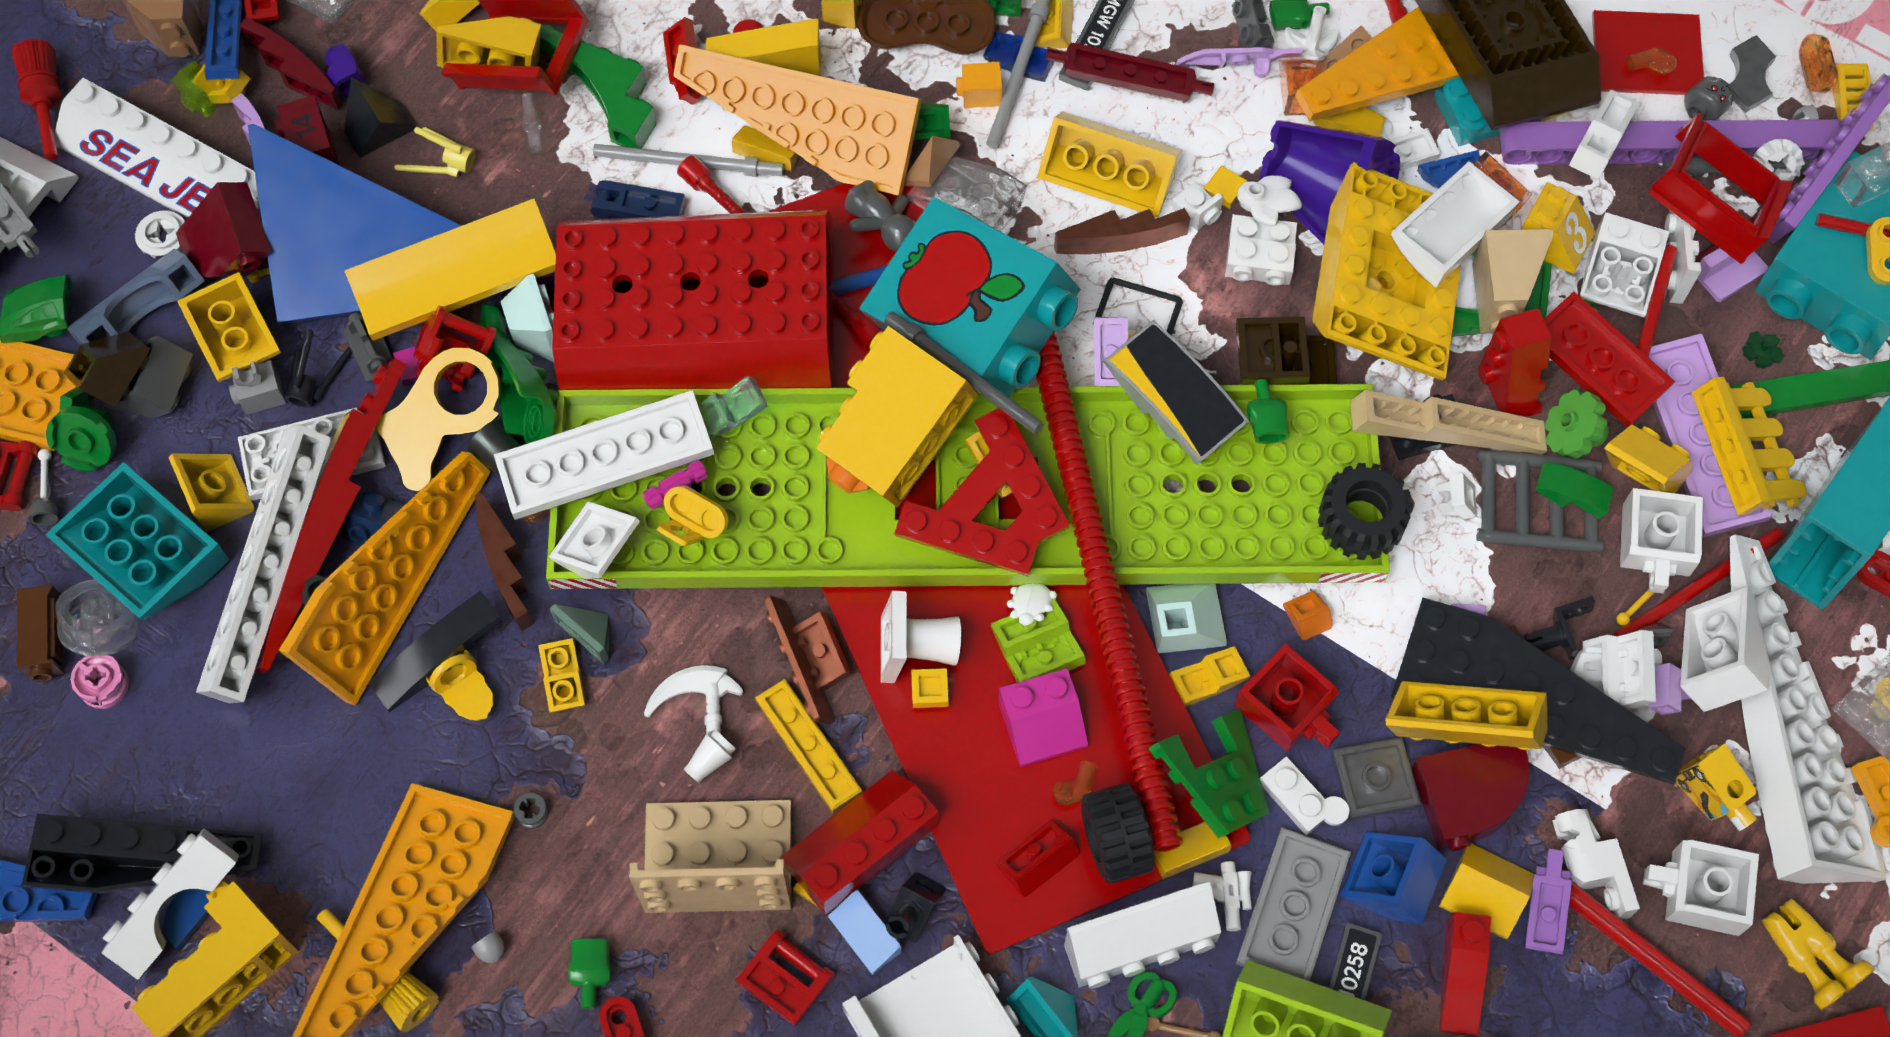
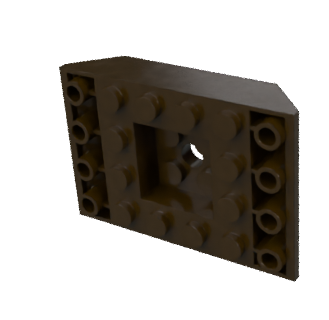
M1415 0L1492 131L1600 103L1599 55L1565 0ZM1507 20L1517 23L1519 26H1513Z

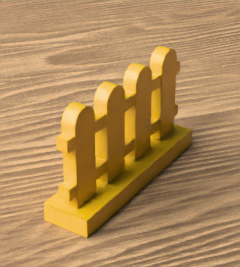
M1714 377L1693 391L1692 396L1737 515H1749L1761 507L1764 510L1771 509L1776 506L1775 503L1786 502L1788 508L1799 506V500L1807 495V489L1802 481L1791 479L1787 469L1795 464V458L1788 449L1779 448L1776 442V438L1783 434V427L1777 419L1767 418L1764 408L1771 404L1770 394L1763 388H1755L1753 382L1745 383L1742 385V388H1730L1729 383H1726L1725 377ZM1751 410L1754 418L1742 419L1740 411ZM1751 441H1763L1766 449H1754ZM1774 471L1778 480H1766L1763 472Z

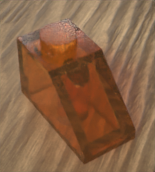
M1279 59L1283 115H1305L1295 95L1300 87L1318 76V67L1312 60Z

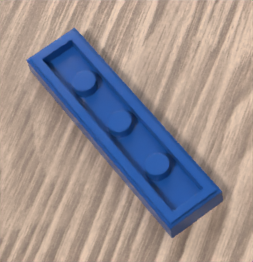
M244 0L209 1L205 57L206 80L239 78L242 39L239 25L243 21Z

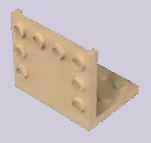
M791 800L646 803L644 870H640L638 863H630L629 878L644 912L791 910V874L785 868L784 860L779 859L791 849Z

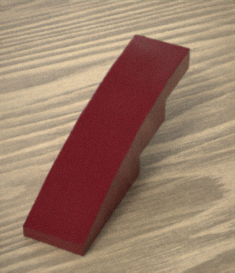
M245 17L239 27L246 43L260 50L266 65L280 72L286 87L307 97L315 95L318 102L338 111L340 110L342 104L334 86L308 57L271 29Z

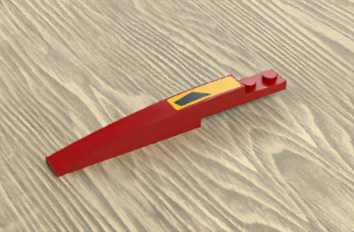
M396 358L386 365L381 364L372 377V382L376 384L371 394L366 392L357 410L353 408L344 415L327 449L254 670L259 675L270 669L303 603L301 592L305 588V581L317 575L361 488L349 481V478L407 365Z

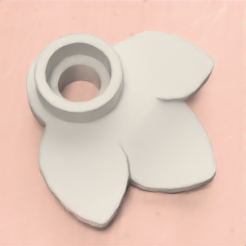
M1266 176L1259 182H1246L1238 189L1237 197L1241 207L1250 211L1253 218L1267 225H1276L1278 213L1299 210L1302 206L1297 194L1289 189L1292 181L1283 176Z

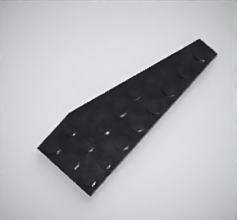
M1422 597L1391 699L1395 698L1402 681L1543 692L1547 695L1548 731L1543 745L1675 785L1685 752L1683 746L1492 617Z

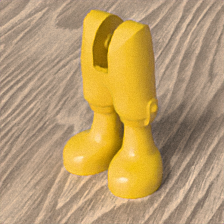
M1789 899L1780 906L1783 917L1776 912H1772L1762 919L1767 932L1786 957L1789 967L1798 973H1805L1815 991L1814 1003L1821 1011L1837 1001L1842 995L1849 992L1876 970L1869 961L1861 960L1856 963H1850L1835 951L1836 942L1832 935L1825 931L1793 899ZM1815 956L1823 961L1836 980L1830 979L1818 966Z

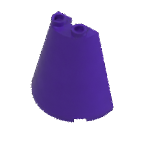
M1276 120L1270 132V141L1274 143L1273 150L1268 151L1263 157L1262 170L1259 177L1261 180L1271 175L1283 176L1292 181L1289 189L1297 194L1302 206L1301 209L1291 212L1324 245L1330 206L1350 165L1354 162L1365 170L1372 169L1398 179L1400 155L1394 152L1395 144L1383 137Z

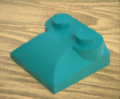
M1460 77L1446 81L1442 88L1435 90L1433 97L1458 147L1499 135L1500 129L1491 130Z

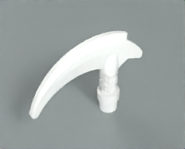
M709 665L689 667L672 674L655 689L647 703L644 715L647 718L651 717L653 712L662 703L674 696L693 692L706 694L707 714L704 717L706 734L710 736L714 730L721 734L720 698L726 693L740 696L743 694V690L732 678L726 675L728 670L725 668Z

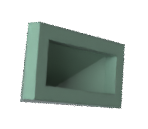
M557 604L550 608L554 621L604 665L609 660V614Z

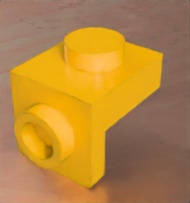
M204 63L192 80V84L213 104L232 103V100L242 93L244 95L245 86L250 81V78L240 70L239 78L206 80Z

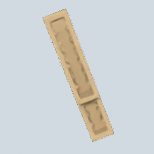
M1364 390L1350 401L1353 432L1541 455L1547 452L1545 426L1542 420L1436 397H1430L1426 401L1420 402Z

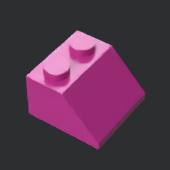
M1067 668L999 688L998 704L1020 767L1088 747L1079 700Z

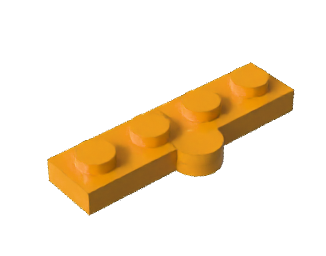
M1887 754L1859 762L1851 767L1877 820L1870 827L1871 838L1877 845L1884 848L1890 847V758Z

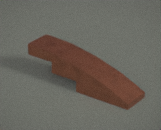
M1182 208L1155 219L1151 210L1147 209L1120 220L1116 211L1112 210L1055 232L1054 250L1056 254L1091 255L1123 252L1153 246L1187 235L1190 216L1186 209Z
M480 492L475 495L478 528L486 559L502 598L522 632L532 626L533 622L527 609L518 597L528 591L521 575L513 565V562L521 558V554L515 541Z

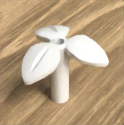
M1323 6L1314 7L1308 37L1290 27L1285 28V36L1288 43L1293 48H1303V50H1306L1302 57L1308 60H1324L1325 54L1321 51H1330L1338 40V29L1322 33L1326 15V8Z

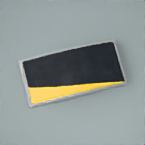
M1154 320L1102 361L1144 415L1149 413L1169 439L1175 438L1195 464L1200 463L1249 422L1247 417L1204 367Z

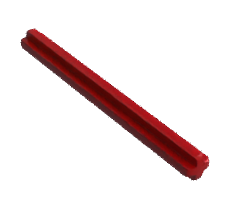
M1572 882L1569 906L1733 1036L1742 1037L1751 1026V1021L1581 887Z

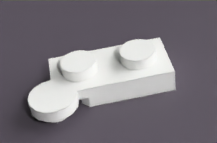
M1287 756L1260 777L1262 787L1306 836L1323 821L1329 825L1338 826L1343 824L1348 818L1350 811L1346 801L1337 796L1325 799Z

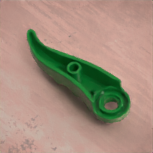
M483 305L481 308L480 325L485 328L488 326L496 328L495 337L486 357L493 362L501 379L499 405L505 432L522 435L526 444L555 435L558 418L553 402L559 397V391L546 388L543 381L547 376V371L541 367L533 366L530 363L533 358L532 354L516 349V346L510 341L505 330L507 326L506 320L501 315L499 309L493 305Z

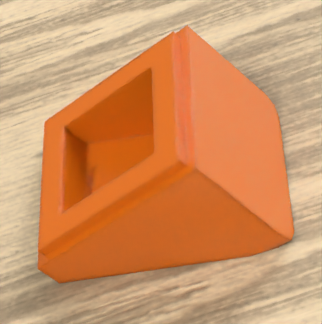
M1315 591L1283 603L1288 617L1302 640H1307L1328 631L1333 626L1330 608Z

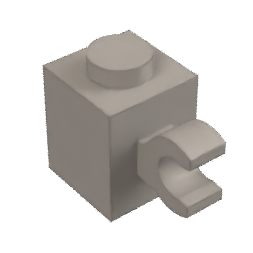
M271 360L259 364L254 361L250 362L251 368L240 371L237 366L232 368L234 384L229 386V391L234 404H240L246 415L286 404L279 374Z

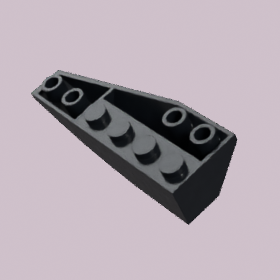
M37 813L22 886L98 894L156 886L157 883L152 880L166 862L173 865L181 854L176 850L188 835L192 833L197 837L206 828ZM206 829L239 854L236 864L226 875L257 871L263 839L262 833Z

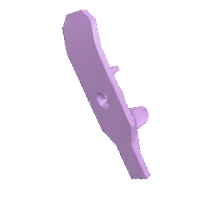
M1303 48L1202 49L1178 59L1176 65L1183 67L1190 65H1218V68L1222 69L1226 61H1230L1231 65H1245L1252 60V63H1254V75L1261 79L1268 73L1270 62L1283 57H1301Z

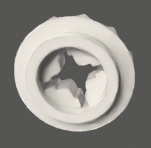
M1787 139L1771 140L1763 144L1753 156L1754 159L1778 176L1780 180L1792 181L1795 177H1800L1801 167L1805 164L1802 150L1794 142ZM1783 158L1782 162L1787 168H1777L1774 172V168L1769 163V160L1780 162Z
M157 211L149 214L136 228L135 240L143 254L147 253L154 259L158 256L166 255L174 248L181 252L176 232L185 220L179 214L172 211ZM160 227H163L164 231L167 232L165 242L160 241L158 238L161 232Z

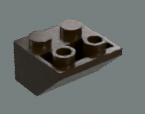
M128 331L80 344L63 374L78 389L116 407L118 402L123 401L130 393L132 387L130 382L136 372L142 371L149 360L148 352L150 348Z

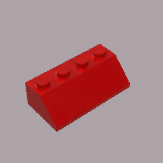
M891 770L779 859L784 860L785 868L823 914L826 915L851 893L859 889L937 827L939 811L914 783Z

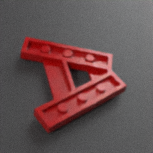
M998 408L974 420L978 431L989 449L987 455L939 510L905 501L894 534L899 538L1029 577L1039 544L1069 529L1070 524L1013 418ZM1007 484L1022 512L1006 531L974 522Z

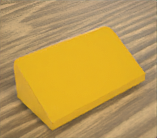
M1050 0L1048 6L1050 12L1047 21L1041 25L1034 47L1068 48L1072 40L1074 0Z
M744 125L731 140L733 153L745 157L759 158V161L782 163L784 164V169L791 172L799 157L797 153L789 148H785L751 126Z
M1204 822L1178 834V836L1183 837V844L1180 847L1167 852L1154 851L1155 864L1162 879H1165L1228 853L1231 849V844L1226 835L1218 838L1207 823Z

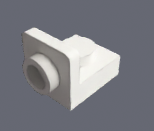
M1195 181L1173 197L1170 206L1175 211L1185 208L1190 216L1189 224L1197 231L1205 224H1213L1220 217L1223 197L1219 193L1211 197Z

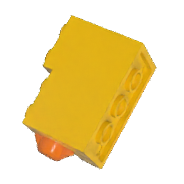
M888 326L884 332H879L873 338L870 344L871 350L864 360H859L852 367L847 384L856 391L854 397L850 396L844 401L839 410L841 415L833 426L828 425L819 437L820 443L817 449L827 456L828 478L848 494L866 491L871 488L898 508L979 395L967 380Z

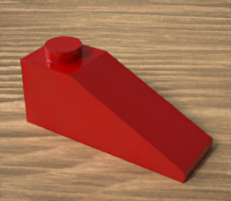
M1453 912L1445 923L1439 1032L1473 1037L1478 1036L1490 952L1491 917Z

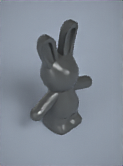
M866 180L852 187L846 197L845 210L858 217L850 221V229L854 232L880 230L884 244L890 250L897 252L915 225L913 219L902 215L908 205V198L905 195H900L891 205L886 196L877 192L872 180Z

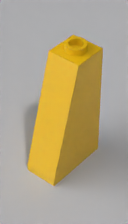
M808 19L706 38V50L821 76V47L818 19Z

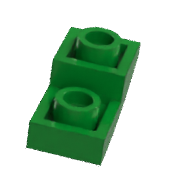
M1545 462L1541 466L1535 491L1562 508L1572 502L1597 519H1600L1608 513L1614 487L1574 468Z

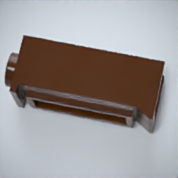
M53 584L17 589V668L29 680L37 682L48 681L52 679V676L65 675V671L59 666L63 665V607L61 604L64 601V597Z

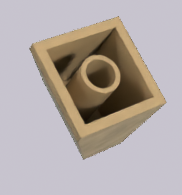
M1553 229L1485 230L1472 263L1480 333L1494 334L1501 318L1523 313L1551 243Z

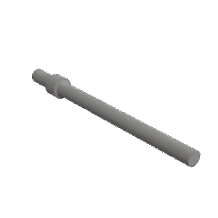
M1037 0L1036 3L1032 4L1028 15L1030 22L986 145L990 148L997 149L1041 25L1047 21L1050 12L1048 7L1050 0Z
M594 144L593 156L680 165L686 157L695 155L708 169L743 172L744 176L757 177L758 174L783 177L784 164L759 161V158L745 157L744 160Z

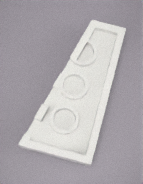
M1669 210L1665 221V230L1670 232L1667 245H1673L1678 250L1667 290H1669V303L1683 304L1701 273V263L1695 262V255L1698 256L1699 243L1693 240L1695 229Z

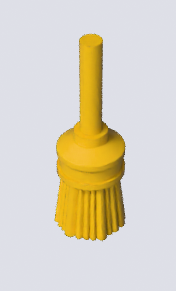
M326 908L318 914L317 920L338 940L345 925ZM410 968L379 1001L400 1032L406 1033L424 1022L439 1003V996L409 973Z

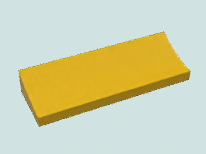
M531 199L344 271L360 308L369 336L374 341L427 321L434 314L438 305L446 307V312H450L513 288L527 275L534 274L536 279L555 272L556 251L541 211L535 199Z

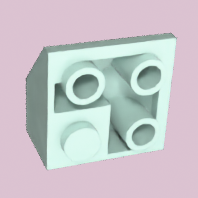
M530 274L500 302L514 345L554 362L552 350L554 313L545 285L538 286L534 274Z
M1172 584L1146 587L1158 653L1227 645L1216 584Z

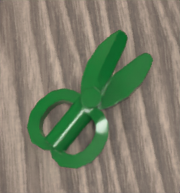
M1142 972L1135 976L1130 982L1127 991L1128 1002L1133 1009L1125 1012L1116 1020L1107 1037H1123L1127 1032V1037H1144L1147 1030L1148 1017L1158 1019L1166 1016L1173 1009L1177 993L1172 982L1160 980L1159 976L1154 972ZM1145 981H1152L1141 999L1136 998L1135 993L1140 984ZM1164 990L1167 991V1002L1162 1007L1154 1009L1153 1006Z

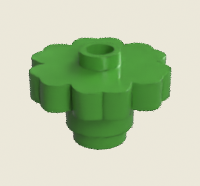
M1574 389L1560 397L1559 406H1554L1550 409L1545 422V429L1550 431L1546 437V443L1554 453L1561 456L1568 455L1577 459L1582 455L1590 453L1592 447H1598L1606 441L1609 427L1607 420L1602 417L1606 406L1599 396L1588 391L1583 393Z

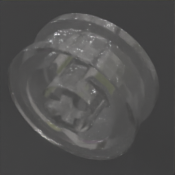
M96 580L80 582L69 587L60 595L56 602L58 638L72 652L85 656L111 655L127 648L138 635L139 622L137 616Z

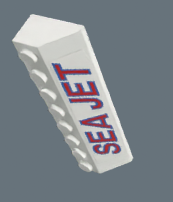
M82 78L62 100L54 134L57 147L185 218L191 215L217 182H247L262 223L255 171L85 78Z

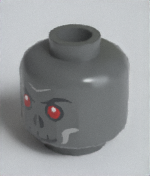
M1707 76L1699 80L1684 97V105L1688 115L1693 119L1698 113H1701L1703 115L1701 120L1703 121L1718 120L1733 104V94L1729 83L1724 79Z

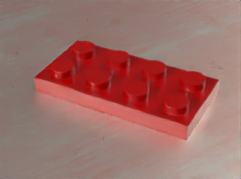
M1574 291L1544 318L1545 324L1552 336L1549 358L1582 388L1599 396L1606 409L1627 428L1675 383L1669 375Z

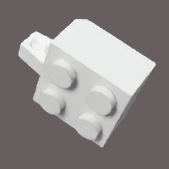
M1633 488L1623 503L1620 567L1643 570V572L1649 573V592L1663 594L1669 586V576L1682 575L1690 577L1700 563L1702 555L1703 497Z
M1683 840L1672 851V860L1667 862L1665 867L1649 865L1647 869L1645 868L1643 884L1662 889V895L1668 897L1665 920L1740 936L1753 925L1759 854L1695 840Z

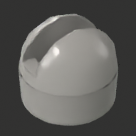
M1811 104L1797 109L1793 114L1792 120H1819V116L1815 106Z
M494 931L479 940L471 948L480 960L493 963L502 957L504 942L498 932Z

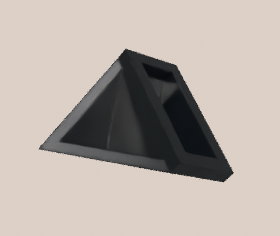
M351 77L344 133L360 158L414 131L416 126L400 102Z

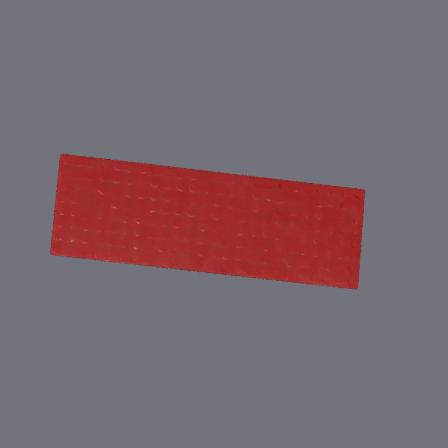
M910 163L908 164L907 173L912 167ZM842 183L767 211H830L833 222V280L888 265L896 253L884 244L880 230L854 232L850 229V221L858 217L845 210L846 197L850 189L856 186L848 183ZM904 186L902 195L908 198V205L902 215L910 217L916 223L929 204V200L922 187ZM877 190L878 193L888 198L891 205L900 196ZM761 275L756 276L750 281V285L755 288H761L767 284L768 278ZM696 278L687 279L684 282L686 290H695L700 285V281ZM874 286L838 296L854 312H859L863 315L864 313L859 308ZM833 309L834 388H851L847 384L850 379L849 373L859 360H864L870 350L868 351L850 334L852 328ZM936 460L930 462L898 508L895 506V520H899L905 501L936 510ZM1010 493L1003 498L998 494L999 519H1016L1022 511L1013 494ZM1021 585L821 587L906 778L914 783L939 811L938 826L931 833L987 954L993 955L1168 879H1162L1154 863V869L1151 873L1108 884L1096 867L1087 841L1081 814L1082 796L1123 783L1129 784L1136 794L1139 788L1134 782L1137 775L1132 773L1134 764H1131L1129 761V757L1132 754L1128 753L1126 749L1129 743L1124 741L1126 732H1123L1121 728L1124 722L1119 720L1121 711H1118L1116 708V703L1119 701H1116L1113 696L1116 691L1111 688L1113 680L1108 675L1111 670L1106 667L1108 659H1105L1103 655L1106 649L1101 647L1103 639L1098 634L1100 629L1096 626L1097 618L1093 614L1095 608L1091 606L1093 598L1089 597L1088 592L1090 588L1087 585L1045 586L1050 591L1057 593L1055 600L1067 618L1070 631L1085 655L1086 664L1068 672L1079 700L1088 747L1024 767L1019 766L998 704L999 688L1015 684L1017 681L991 629V623L1010 616L1014 610L1007 606V602L1012 600L1013 597L1010 589L1012 587L1019 588ZM1119 585L1120 591L1118 593L1123 598L1120 603H1123L1125 606L1123 613L1127 615L1128 620L1126 623L1130 625V632L1128 633L1133 637V641L1130 644L1135 646L1133 654L1138 657L1136 664L1141 669L1138 675L1143 677L1141 685L1146 689L1143 696L1148 698L1146 706L1151 709L1149 717L1153 718L1154 721L1151 727L1156 729V736L1154 738L1160 742L1178 734L1194 768L1212 762L1124 585ZM892 591H906L907 619H940L956 616L960 618L961 646L956 666L931 660L907 658L895 683H881V615ZM947 668L948 707L913 708L911 670ZM1164 761V768L1162 770L1167 773L1165 781L1170 785L1167 792H1170L1173 797L1170 803L1175 805L1173 814H1176L1178 817V821L1175 824L1180 826V832L1204 823L1203 818L1190 803L1191 799H1193L1192 795L1181 782L1178 784L1174 783L1168 775L1171 769ZM1053 819L1074 838L1080 853L1069 864L1028 896L1024 897L999 869L996 862ZM1246 826L1226 835L1231 844L1230 851L1246 845L1250 840V834Z

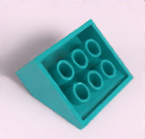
M124 462L45 534L141 621L204 585L229 561V558L216 541Z

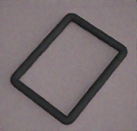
M1110 278L1107 281L1095 317H1102L1113 284L1176 302L1167 328V332L1172 336L1183 304L1181 297L1118 278Z

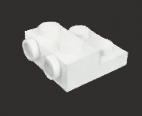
M1233 214L1225 277H1231L1238 281H1262L1274 286L1290 285L1294 268L1297 223L1277 220L1276 225L1271 226L1261 223L1253 217Z

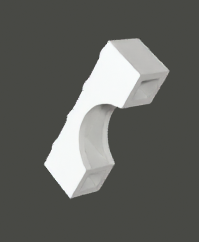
M203 829L197 837L192 833L188 835L176 850L181 854L173 865L166 862L152 879L157 883L148 895L141 891L127 908L132 912L129 918L123 924L117 920L102 938L107 941V944L101 953L137 980L162 952L167 942L160 930L158 918L163 902L171 895L186 889H203L212 892L238 860L239 854L206 829Z

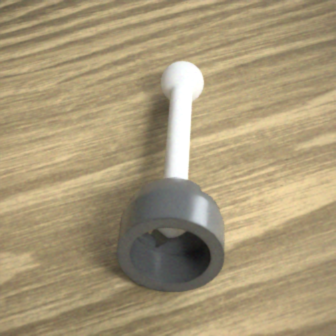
M45 448L38 452V459L41 461L40 498L35 499L29 508V521L38 526H49L58 521L57 504L51 498H48V461L52 458V453Z

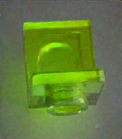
M193 60L186 67L180 69L171 81L180 94L179 99L182 104L191 112L197 110L207 118L215 111V108L207 94L192 82L201 69L200 64Z

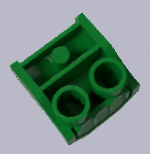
M70 273L36 280L6 291L0 317L1 343L36 341L44 335L47 337H57L67 331V312H69L71 306L69 292H71L73 286Z

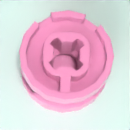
M94 653L81 659L72 670L70 679L72 689L87 705L96 709H106L115 706L124 698L129 687V679L125 670L113 657L104 653Z

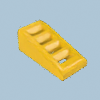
M1867 63L1838 64L1831 74L1830 82L1838 120H1843L1852 108L1856 109L1862 102L1859 100V97L1871 84ZM1847 89H1856L1857 91H1848V92H1847L1846 90H1847ZM1847 102H1859V104H1847Z

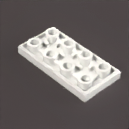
M352 409L238 437L248 495L251 501L261 499L285 429L297 425L304 426L331 437L330 445L344 415ZM376 427L351 476L386 467Z

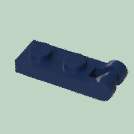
M601 180L596 188L597 199L593 200L590 212L600 218H607L608 216L618 218L682 216L686 199L685 194ZM618 197L616 202L610 201V199Z

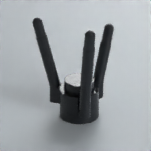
M311 329L307 330L302 351L295 350L289 384L284 398L289 403L303 408H309L312 401L320 403L324 391L352 354L350 346L347 347L317 388L315 386L316 380L304 374L314 334Z

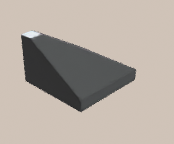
M1654 623L1636 630L1652 631L1654 647H1663L1673 634L1672 628L1663 623Z

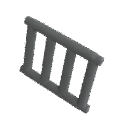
M1497 450L1477 451V461L1482 462L1481 529L1477 530V541L1590 553H1602L1604 551L1603 541L1599 540L1598 519L1584 511V538L1564 536V507L1562 508L1551 500L1550 535L1530 533V467L1541 468L1543 463L1551 462L1574 468L1598 478V473H1601L1603 467L1602 461ZM1496 464L1516 466V532L1495 530Z

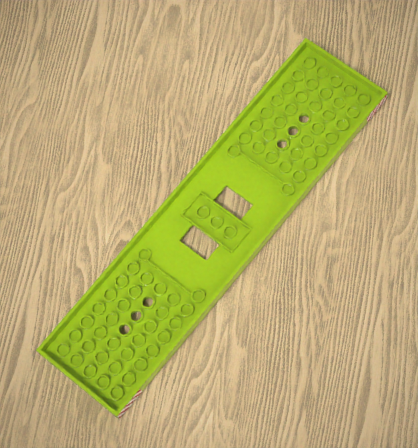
M1373 384L1269 385L1271 398L1282 399L1286 402L1287 422L1290 431L1289 438L1279 443H1256L1249 421L1197 464L1192 461L1175 438L1169 439L1149 413L1144 415L1122 386H1069L1071 390L1070 398L1073 399V407L1076 410L1075 417L1078 419V427L1081 430L1080 436L1083 438L1082 445L1086 450L1084 455L1088 458L1089 474L1093 478L1091 484L1095 486L1094 493L1097 495V503L1100 506L1099 513L1103 518L1101 523L1105 526L1103 533L1108 538L1106 543L1110 546L1109 553L1112 554L1111 563L1115 566L1114 573L1117 574L1118 578L1116 583L1119 585L1386 582L1390 573L1389 553L1385 554L1382 551L1380 557L1376 559L1366 555L1365 560H1358L1357 554L1351 553L1350 557L1342 555L1344 551L1342 548L1339 547L1337 550H1334L1330 546L1331 538L1324 539L1322 535L1324 527H1319L1318 523L1320 516L1318 512L1328 483H1331L1332 477L1337 472L1342 474L1343 469L1349 465L1356 469L1358 463H1366V468H1371L1373 463L1380 465L1378 436L1375 434L1353 432L1350 401L1364 390L1373 391ZM1220 385L1249 420L1247 405L1250 401L1257 399L1255 385ZM1039 387L1016 388L1010 398L1044 423L1043 430L1035 435L1014 418L1013 420L1034 459L1038 460V466L1066 516L1070 528L1039 544L1029 577L896 537L894 532L898 520H895V506L871 488L866 491L848 494L829 480L827 456L817 449L820 443L819 437L828 425L833 426L841 415L839 410L844 401L850 396L854 397L856 391L853 388L558 390L560 395L557 398L558 423L555 435L693 390L714 450V455L699 459L704 465L708 476L697 483V485L702 488L700 494L713 500L725 509L728 515V526L723 534L714 538L704 537V539L686 547L657 531L660 524L670 521L672 518L667 514L664 504L656 509H650L645 503L642 493L652 486L657 488L659 486L658 482L678 470L683 469L685 471L687 469L686 466L690 463L550 508L546 580L550 589L1086 585L1088 578L1083 573L1085 569L1081 565L1083 558L1079 556L1080 548L1076 544L1075 529L1071 524L1073 519L1069 516L1068 499L1064 495L1063 480L1059 475L1061 470L1057 467L1056 451L1052 446L1051 432L1048 430V422L1045 418L1047 413L1043 409L1044 404L1041 401ZM977 392L979 395L932 459L936 460V510H939L978 465L963 442L979 432L974 420L999 408L979 392ZM1174 480L1181 485L1182 489L1177 493H1170L1165 490L1163 484L1166 481ZM1202 480H1209L1214 483L1216 490L1206 493L1201 491L1197 484ZM1244 480L1249 484L1250 490L1238 492L1232 487V482ZM760 483L767 484L771 488L769 493L764 496L754 495L752 489ZM723 484H732L736 487V491L730 496H721L717 491ZM997 494L974 522L1006 531L1015 519H999ZM1354 501L1347 504L1350 513L1361 521L1377 522L1383 519L1381 512L1371 503ZM587 502L637 517L640 521L601 578L584 579L552 561L549 557ZM672 530L679 535L686 536V533L682 530Z

